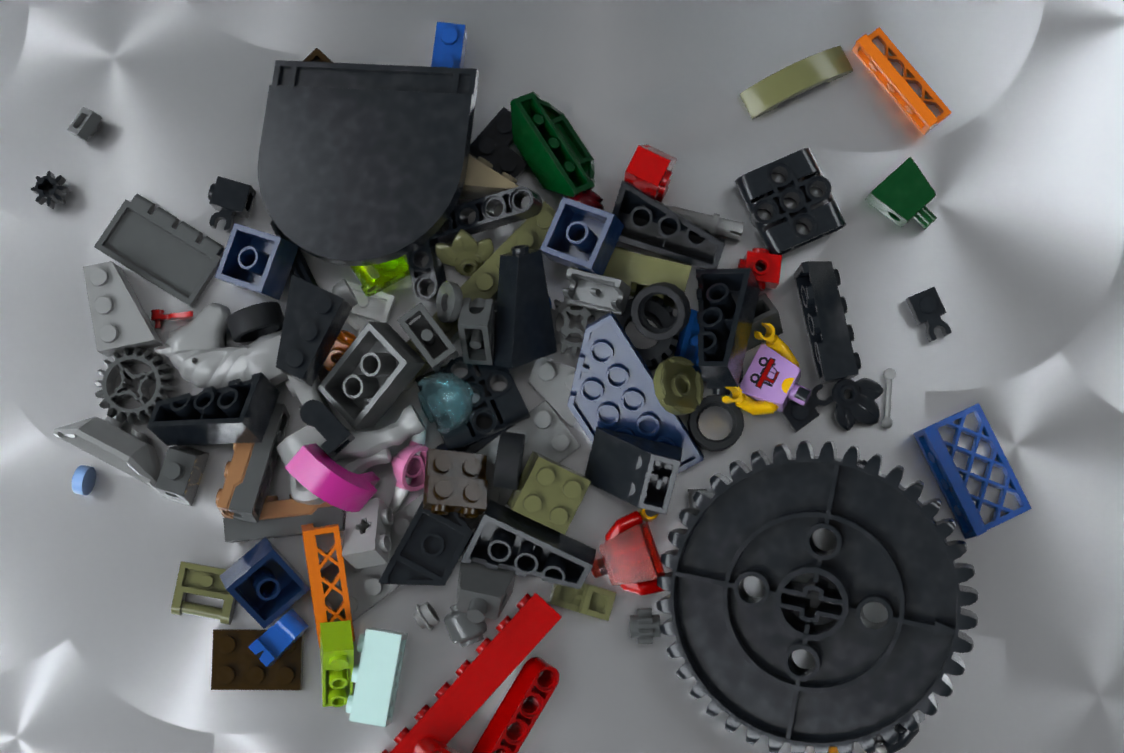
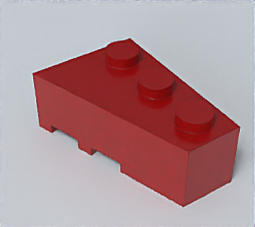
M647 144L638 145L625 171L624 181L655 201L662 203L668 191V185L673 173L672 169L677 158Z

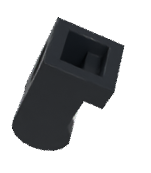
M309 400L301 407L300 417L302 421L312 429H316L327 440L320 447L330 457L334 458L355 439L348 429L320 401Z

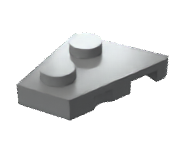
M546 357L537 359L528 383L570 427H574L576 418L567 405L576 368Z

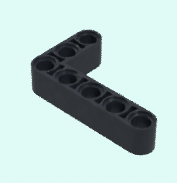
M521 186L456 205L448 217L449 227L446 231L443 232L441 226L425 243L406 254L415 295L422 300L436 303L439 287L447 281L443 263L436 255V243L452 241L460 229L473 235L534 217L542 209L541 197L529 188ZM530 196L529 205L522 209V199ZM502 203L503 210L501 214L495 216V208ZM475 211L476 218L473 223L469 224L468 217ZM425 255H428L429 261L425 267H422V259ZM433 282L434 291L428 295L427 288Z

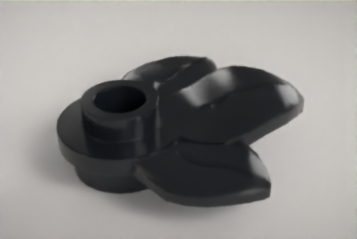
M862 378L856 382L851 379H841L836 382L832 389V398L836 403L834 415L837 423L846 431L853 427L856 420L864 424L878 423L880 411L874 400L884 391L881 385L868 378ZM847 388L851 393L848 399L844 396V391Z

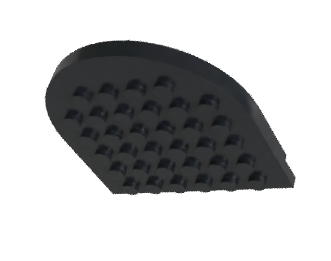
M276 60L272 85H269L259 148L258 182L264 205L277 227L293 243L310 255L327 262L346 266H367L388 262L404 256L425 243L448 219L458 202L465 183L479 81L478 70L472 68Z

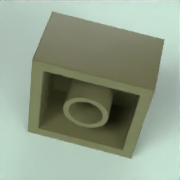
M532 451L520 476L518 489L513 490L507 505L511 510L565 535L591 481L584 475Z

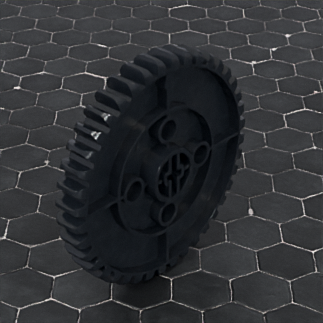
M807 440L800 442L796 451V458H793L789 448L782 443L774 448L773 463L761 450L755 451L751 455L752 471L740 460L730 463L729 469L733 482L728 477L717 473L710 478L711 488L715 495L706 490L696 491L693 494V500L700 511L692 508L681 510L679 519L688 529L677 528L668 534L669 541L679 550H669L661 554V562L666 567L673 569V572L664 573L657 578V586L663 590L670 591V594L656 602L657 610L672 615L659 628L661 634L676 636L677 640L666 649L669 657H683L685 663L676 672L678 678L688 679L694 676L697 683L690 691L691 697L699 699L708 695L712 699L706 713L710 717H714L725 711L729 715L725 723V729L731 733L737 730L741 724L748 727L746 742L754 745L761 735L769 737L768 748L771 753H778L784 742L791 743V753H805L807 746H813L815 753H829L831 746H836L839 753H853L855 742H859L865 752L874 753L876 751L878 734L889 744L897 743L899 739L898 723L912 732L919 729L920 719L916 709L930 716L938 712V703L932 692L945 697L953 693V684L944 673L962 675L965 671L964 661L953 652L967 653L972 651L974 646L972 638L966 633L959 631L977 626V615L961 607L975 603L978 600V591L972 587L960 585V583L972 578L975 570L971 564L955 563V560L966 553L968 549L966 542L963 540L948 542L946 540L956 528L955 520L948 518L935 521L933 517L938 513L942 502L939 498L930 499L923 504L918 500L924 487V483L921 480L911 483L906 488L900 485L904 474V467L898 465L887 475H884L880 472L882 467V455L875 454L866 465L859 464L860 452L858 446H851L844 454L843 459L837 458V449L834 442L827 441L823 445L820 455L815 456L814 449ZM820 528L831 530L837 538L836 548L831 551L819 549L813 541L814 531ZM804 573L814 574V578H810L807 583L792 580ZM754 576L759 578L765 586L764 596H750L744 589L743 581L745 577ZM821 577L828 578L837 586L838 590L828 588L829 582ZM812 590L819 592L818 600H821L817 608L810 607L811 599L807 598ZM869 602L881 603L888 611V618L880 623L871 622L865 617L863 606ZM792 610L799 611V618L792 612ZM821 616L835 619L824 625H814V622H818ZM798 649L809 651L815 659V666L809 669L798 667L793 661L792 652Z

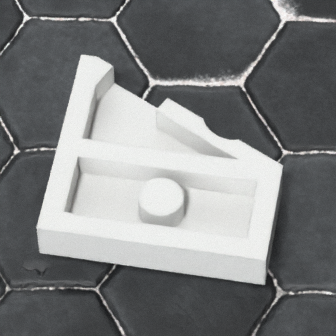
M347 281L358 304L352 307L346 322L358 334H360L368 322L387 323L396 299L395 296Z

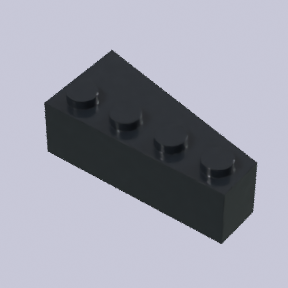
M751 268L696 269V279L698 281L696 296L699 312H697V322L699 324V368L709 386L738 387L760 294V287Z
M260 372L253 374L251 380L242 382L240 379L229 381L228 386L216 389L214 386L204 388L198 395L192 396L190 393L159 401L155 405L147 428L167 446L262 442L280 391Z
M490 499L465 548L460 562L486 565L485 568L493 570L498 568L514 571L515 575L523 577L532 575L542 578V581L581 589L593 567L596 549Z

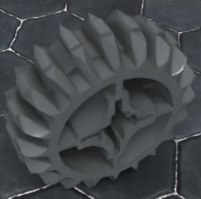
M135 347L132 353L130 349L124 348L123 357L118 352H114V362L107 359L104 360V364L108 367L106 371L102 369L97 370V373L103 376V380L94 382L96 386L102 387V390L97 391L95 395L98 398H104L99 406L103 409L108 408L107 415L109 417L116 416V420L121 423L127 419L129 425H135L138 418L141 424H146L147 415L151 417L156 403L171 398L167 396V391L173 392L176 390L175 386L168 384L175 377L173 374L167 373L171 366L168 363L162 364L164 358L159 354L154 356V351L151 349H147L143 353L141 347ZM133 364H147L152 370L147 373L143 371L140 374H136L129 366ZM120 374L122 378L121 384L115 389V382ZM133 380L140 382V385H137L139 386L137 392L131 390V387H134L131 385L134 382ZM156 383L155 392L152 398H150L149 388ZM134 397L142 406L127 409L119 402L123 399L128 400Z

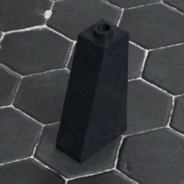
M529 245L511 247V252L500 255L493 360L495 366L515 368L557 353L542 251L529 249Z

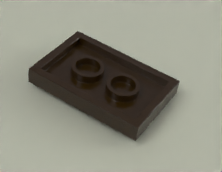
M213 629L211 690H302L304 633L272 666L266 667L248 647L267 630Z

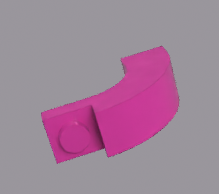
M316 443L303 445L285 466V469L314 495L334 507L349 512H359L377 492L374 486L380 480L373 471L356 474L346 470L332 460Z

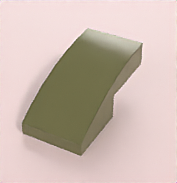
M583 583L581 589L553 584L548 603L609 621L617 592Z

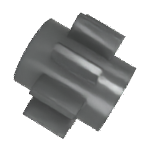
M652 608L637 609V615H630V638H638V644H653V637H661L659 628L660 615H652Z

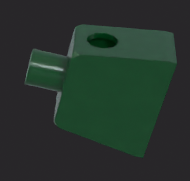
M911 157L870 192L865 199L870 205L900 227H903L914 218L925 230L937 219L926 206L936 196V193Z

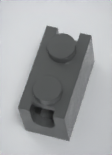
M463 298V306L458 320V330L464 364L493 365L496 327L493 299L476 298L471 302V298ZM482 340H483V341H484V348H485V349H481V350H480L479 348H481Z
M419 303L397 320L435 373L441 369L440 366L450 358L454 360L459 356L454 345L422 303ZM419 315L421 316L418 320L409 325L410 321H412L415 317Z

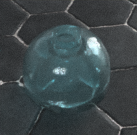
M438 372L418 382V386L422 385V391L417 393L421 408L430 423L436 421L441 426L436 430L447 434L468 420L472 412L473 390L467 382L448 372Z

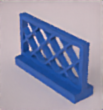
M979 403L913 433L965 539L979 536L987 532V530L1032 509ZM972 412L978 421L976 432L963 427L966 415ZM959 419L958 424L953 423V421ZM945 425L956 430L952 443L942 439L938 428ZM961 432L974 437L971 450L957 446ZM980 440L989 443L992 449L989 458L976 453ZM955 451L969 456L965 470L956 467L953 461ZM974 458L987 463L984 477L971 473ZM993 466L1002 469L1005 475L1003 484L989 480ZM969 478L982 482L978 496L969 493L966 487ZM988 485L1001 490L997 504L984 499ZM1006 493L1015 495L1020 505L1019 508L1011 510L1003 507ZM982 504L995 509L992 521L984 524L980 515Z

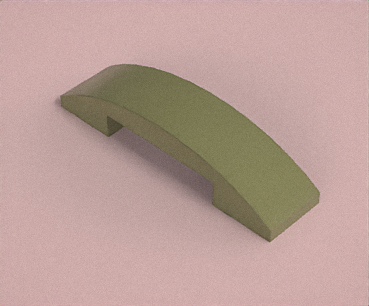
M841 46L833 47L802 59L766 77L740 93V97L753 120L776 109L782 102L824 82L828 84L853 72V68Z

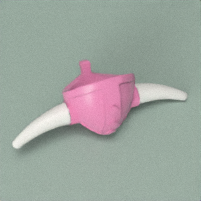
M426 404L420 405L419 412L426 430L413 435L409 445L401 449L391 460L393 473L397 480L394 495L388 507L392 510L393 515L402 505L409 491H418L424 488L426 453L429 449L425 446L427 435Z

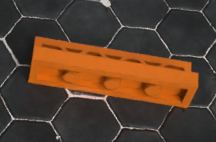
M880 27L867 36L865 34L856 41L852 51L923 135L952 113ZM876 38L884 45V55L872 42ZM890 62H898L901 65L902 76ZM908 83H914L918 85V87L921 89L920 97L916 94V92L911 88V86ZM926 104L935 105L941 114L936 117Z
M313 523L301 525L319 648L320 623L334 622L336 618L341 621L351 620L353 642H355L339 525L333 524L315 528ZM333 533L335 543L326 553L317 546L315 535ZM335 550L337 560L331 556ZM318 553L324 556L320 563ZM327 560L337 565L339 569L332 582L323 577L320 571ZM339 579L341 583V589L335 585L339 581ZM322 582H324L326 585H328V587L325 589V591H323V584H322ZM332 589L343 597V601L336 611L325 604V598ZM343 608L345 611V617L340 614ZM326 611L332 614L329 620L327 619Z

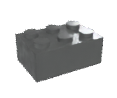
M368 322L317 389L354 429L374 428L425 362L388 323Z

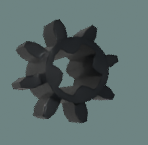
M48 171L47 176L35 177L37 182L35 187L31 188V191L39 194L35 200L40 205L46 202L47 206L51 209L55 208V204L60 202L66 203L64 200L66 193H70L71 190L66 186H62L66 181L63 176L59 175L55 179V175Z

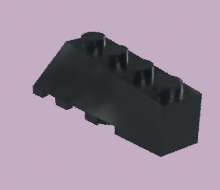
M622 180L612 212L624 224L618 241L701 268L717 269L725 246V240L713 237Z
M832 261L802 262L793 275L819 383L823 385L837 382L841 379L854 378L859 374L858 370L861 369L859 354L857 352L854 353L851 342L854 341V332L851 324L847 325L844 314L847 313V304L844 296L840 297L838 286L841 284L839 272L837 269H833Z

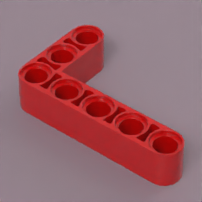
M533 657L529 659L522 667L472 753H494L495 751L496 753H517L558 685V670L542 658ZM431 737L421 739L414 749V753H461Z

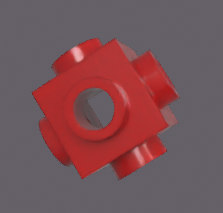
M753 248L752 251H747L744 259H739L738 268L752 269L760 291H765V288L776 289L780 280L782 255L769 254V250L764 248Z

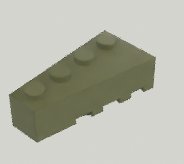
M615 246L603 276L624 281L631 288L629 296L632 297L644 288L661 282L676 285L685 292L692 266L630 252L625 248ZM663 294L653 295L652 299L658 301L660 298L664 301L666 307L670 306L673 309H677L675 302L669 296Z

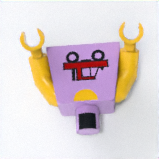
M761 323L766 329V334L763 336L761 332L754 331V337L758 340H766V345L761 343L738 387H725L732 392V398L723 396L722 402L726 404L735 402L737 407L754 416L773 414L776 411L783 412L789 399L805 406L810 397L811 390L798 384L801 377L799 362L790 348L778 335H775L774 326L770 323Z

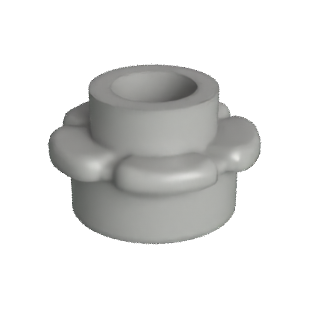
M428 602L421 606L419 604L416 605L417 612L413 614L416 622L422 629L427 627L429 630H432L434 625L440 622L434 608Z

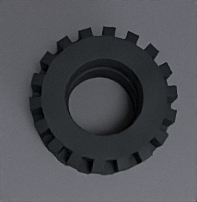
M653 296L650 297L645 303L644 308L646 319L652 321L659 329L668 328L673 325L677 316L674 317L673 309L670 306L666 307L662 299L659 298L657 301L652 299ZM628 298L623 316L615 315L624 331L627 324L632 321L631 307L634 298L630 300ZM680 333L668 340L657 341L653 347L647 349L636 348L650 371L656 369L659 363L672 356Z

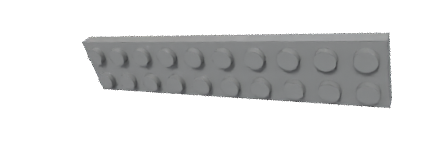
M546 400L529 412V418L516 423L506 431L525 435L521 474L532 451L560 463L581 447ZM498 436L475 454L487 455V504L491 499L505 506L513 490L498 488L493 485L500 436ZM424 493L394 515V523L391 525L390 530L392 548L389 551L388 563L422 503ZM478 515L477 518L463 517L470 529L473 530L476 528L482 515ZM343 557L352 622L400 586L397 584L379 583L388 564L355 569ZM331 563L321 571V575L332 582L339 572L338 566ZM339 579V581L335 585L341 589V583ZM322 582V584H323V591H325V589L328 587V585H326L324 582ZM332 589L326 596L327 601L336 611L343 601L342 595ZM343 608L340 614L345 617V611Z

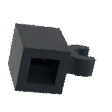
M218 176L216 183L210 186L208 192L209 204L219 211L211 216L210 226L216 229L217 223L220 220H226L224 230L230 233L234 225V216L248 219L256 196V191L253 187Z

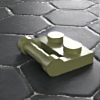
M181 561L171 614L181 616L182 613L207 617L230 625L234 615L235 598L225 589L219 577L227 569ZM186 593L223 599V607L219 608L186 602L185 596Z

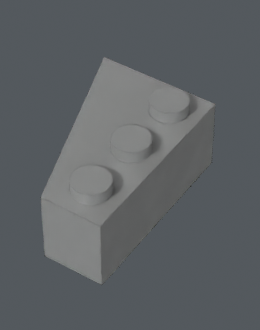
M112 261L83 267L97 352L109 357L113 356L114 352L123 354L124 348H128L133 352L135 347L148 349L164 345L154 330L148 315L139 303L138 297L121 267Z

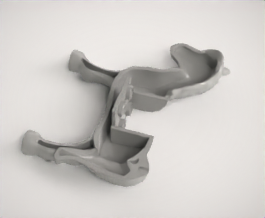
M345 278L333 286V294L345 299L352 307L358 304ZM212 303L207 305L190 323L171 332L165 345L154 348L156 353L169 357L174 367L179 370L182 378L192 382L199 388L214 386L216 389L228 386L229 381L240 379L244 382L251 380L253 374L262 372L274 386L289 379L285 382L293 397H298L302 406L309 400H318L332 412L326 398L317 389L321 384L319 375H317L311 387L276 368L282 331L261 336L253 343L247 345L225 347V334L228 329L226 320L231 315V312L227 306ZM410 405L403 409L397 422L384 428L367 432L348 429L355 439L334 458H330L346 470L362 474L372 466L391 462L392 457L389 447L401 445L410 436L419 434L426 430L414 406ZM307 425L286 437L276 448L286 466L303 445L316 443L320 447L327 440L316 429H312ZM290 474V491L293 500L307 505H319L325 502L306 489Z

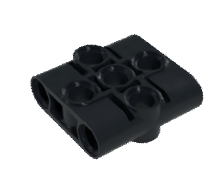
M810 148L801 149L748 172L735 180L750 213L751 224L757 228L766 249L769 250V254L784 255L846 226L845 220L831 193V183L827 178L823 177ZM775 172L783 174L785 182H775L771 174ZM810 187H819L823 192V196H813L810 193ZM785 198H792L797 202V207L793 209L788 208L783 200ZM759 209L768 210L771 213V219H761L757 211ZM804 223L807 225L809 233L805 235L799 233L796 230V224Z
M458 356L454 360L451 359L447 365L442 366L438 372L431 371L415 379L448 451H458L484 438H490L495 433L530 417L525 402L507 367L495 366L494 361L493 365L475 364L480 375L478 377L473 365L464 364L463 357ZM462 367L468 370L467 375L462 378L453 376V372L457 368ZM443 373H446V376L451 384L452 390L449 389L446 380L443 376ZM496 381H503L507 384L503 391H495L491 388L492 384ZM469 393L480 395L479 401L473 404L466 402L465 397ZM493 404H495L498 413L501 414V417L503 419L502 424H500L497 415L492 407ZM443 405H450L454 408L453 412L448 416L440 415L438 410ZM482 417H488L493 421V424L490 428L484 430L478 428L477 421ZM465 419L468 420L475 434L474 437L471 436V433L465 423Z

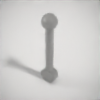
M892 368L886 369L883 373L886 379L885 415L881 425L884 428H890L893 424L890 418L892 379L895 378L896 372Z

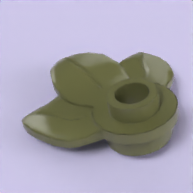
M460 229L451 245L436 243L435 251L442 263L455 267L456 271L463 276H472L482 266L483 262L493 254L494 245L491 238L477 242L468 232Z

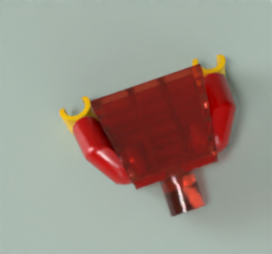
M641 508L640 512L634 511L616 520L605 535V543L599 546L602 558L594 560L591 569L594 577L599 578L608 575L613 586L620 585L624 591L642 596L664 591L657 586V579L664 575L665 571L648 522L655 520L658 514L649 517L645 513V509Z

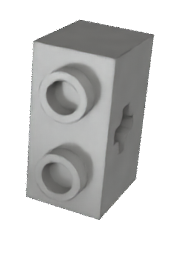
M380 498L370 499L359 512L346 511L342 556L355 569L388 564V555L392 548L390 530L391 525L394 523V516L392 510Z

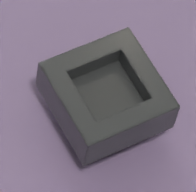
M83 107L67 130L76 137L87 141L89 137H92L98 131L99 122L102 117L96 112Z

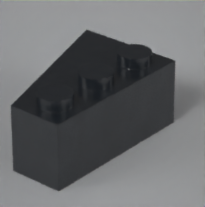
M292 275L276 368L286 375L312 387L352 310V306L345 299Z

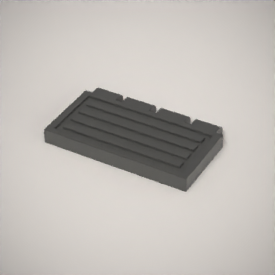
M136 194L131 202L125 199L94 247L193 308L218 270L221 261L219 256L223 252L224 246L208 236L204 237L202 242L198 244L203 233L183 221L175 230L174 228L178 224L179 219L160 207L151 215L155 204L139 194Z

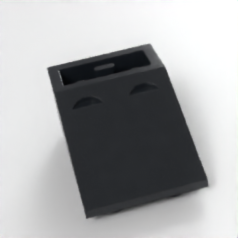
M596 427L585 477L591 481V485L638 508L667 515L683 448Z

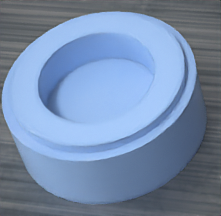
M80 465L75 470L72 477V490L74 493L85 496L91 493L96 480L95 468Z

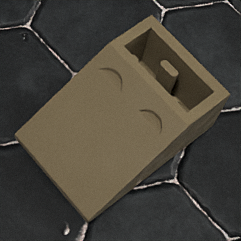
M469 155L465 183L459 199L475 200L519 186L516 184L517 180L508 173L503 172L499 174L492 169L493 165L482 157L475 159Z

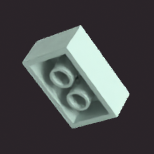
M373 627L366 629L364 634H360L357 645V652H361L360 663L354 665L351 682L356 683L353 694H349L346 704V713H350L349 721L386 727L392 723L408 633Z

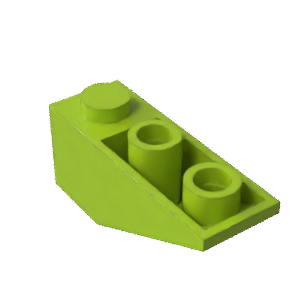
M351 620L320 623L322 706L341 707L347 704L349 694H353L351 678L354 668V645Z

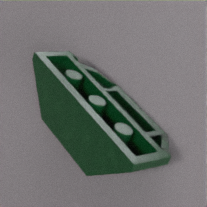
M535 92L513 99L510 102L513 142L542 187L570 197L593 189L595 187L594 159L566 116L550 103L541 100L540 96Z

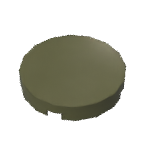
M682 356L665 359L659 363L654 373L653 384L655 394L666 411L674 415H686L695 411L694 409L701 404L704 393L703 380L699 371L695 372V369L692 367L694 364Z

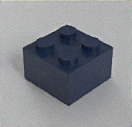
M562 197L540 250L551 261L576 270L603 276L624 224L615 214Z
M234 223L215 278L280 301L299 247L281 237Z
M267 537L263 538L219 576L225 589L263 629L310 590L303 576Z

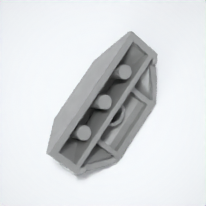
M108 415L105 420L95 416L54 430L53 435L149 486L156 487L161 468L155 447L146 442L148 436L134 429H132L131 433H128L121 429L123 423Z

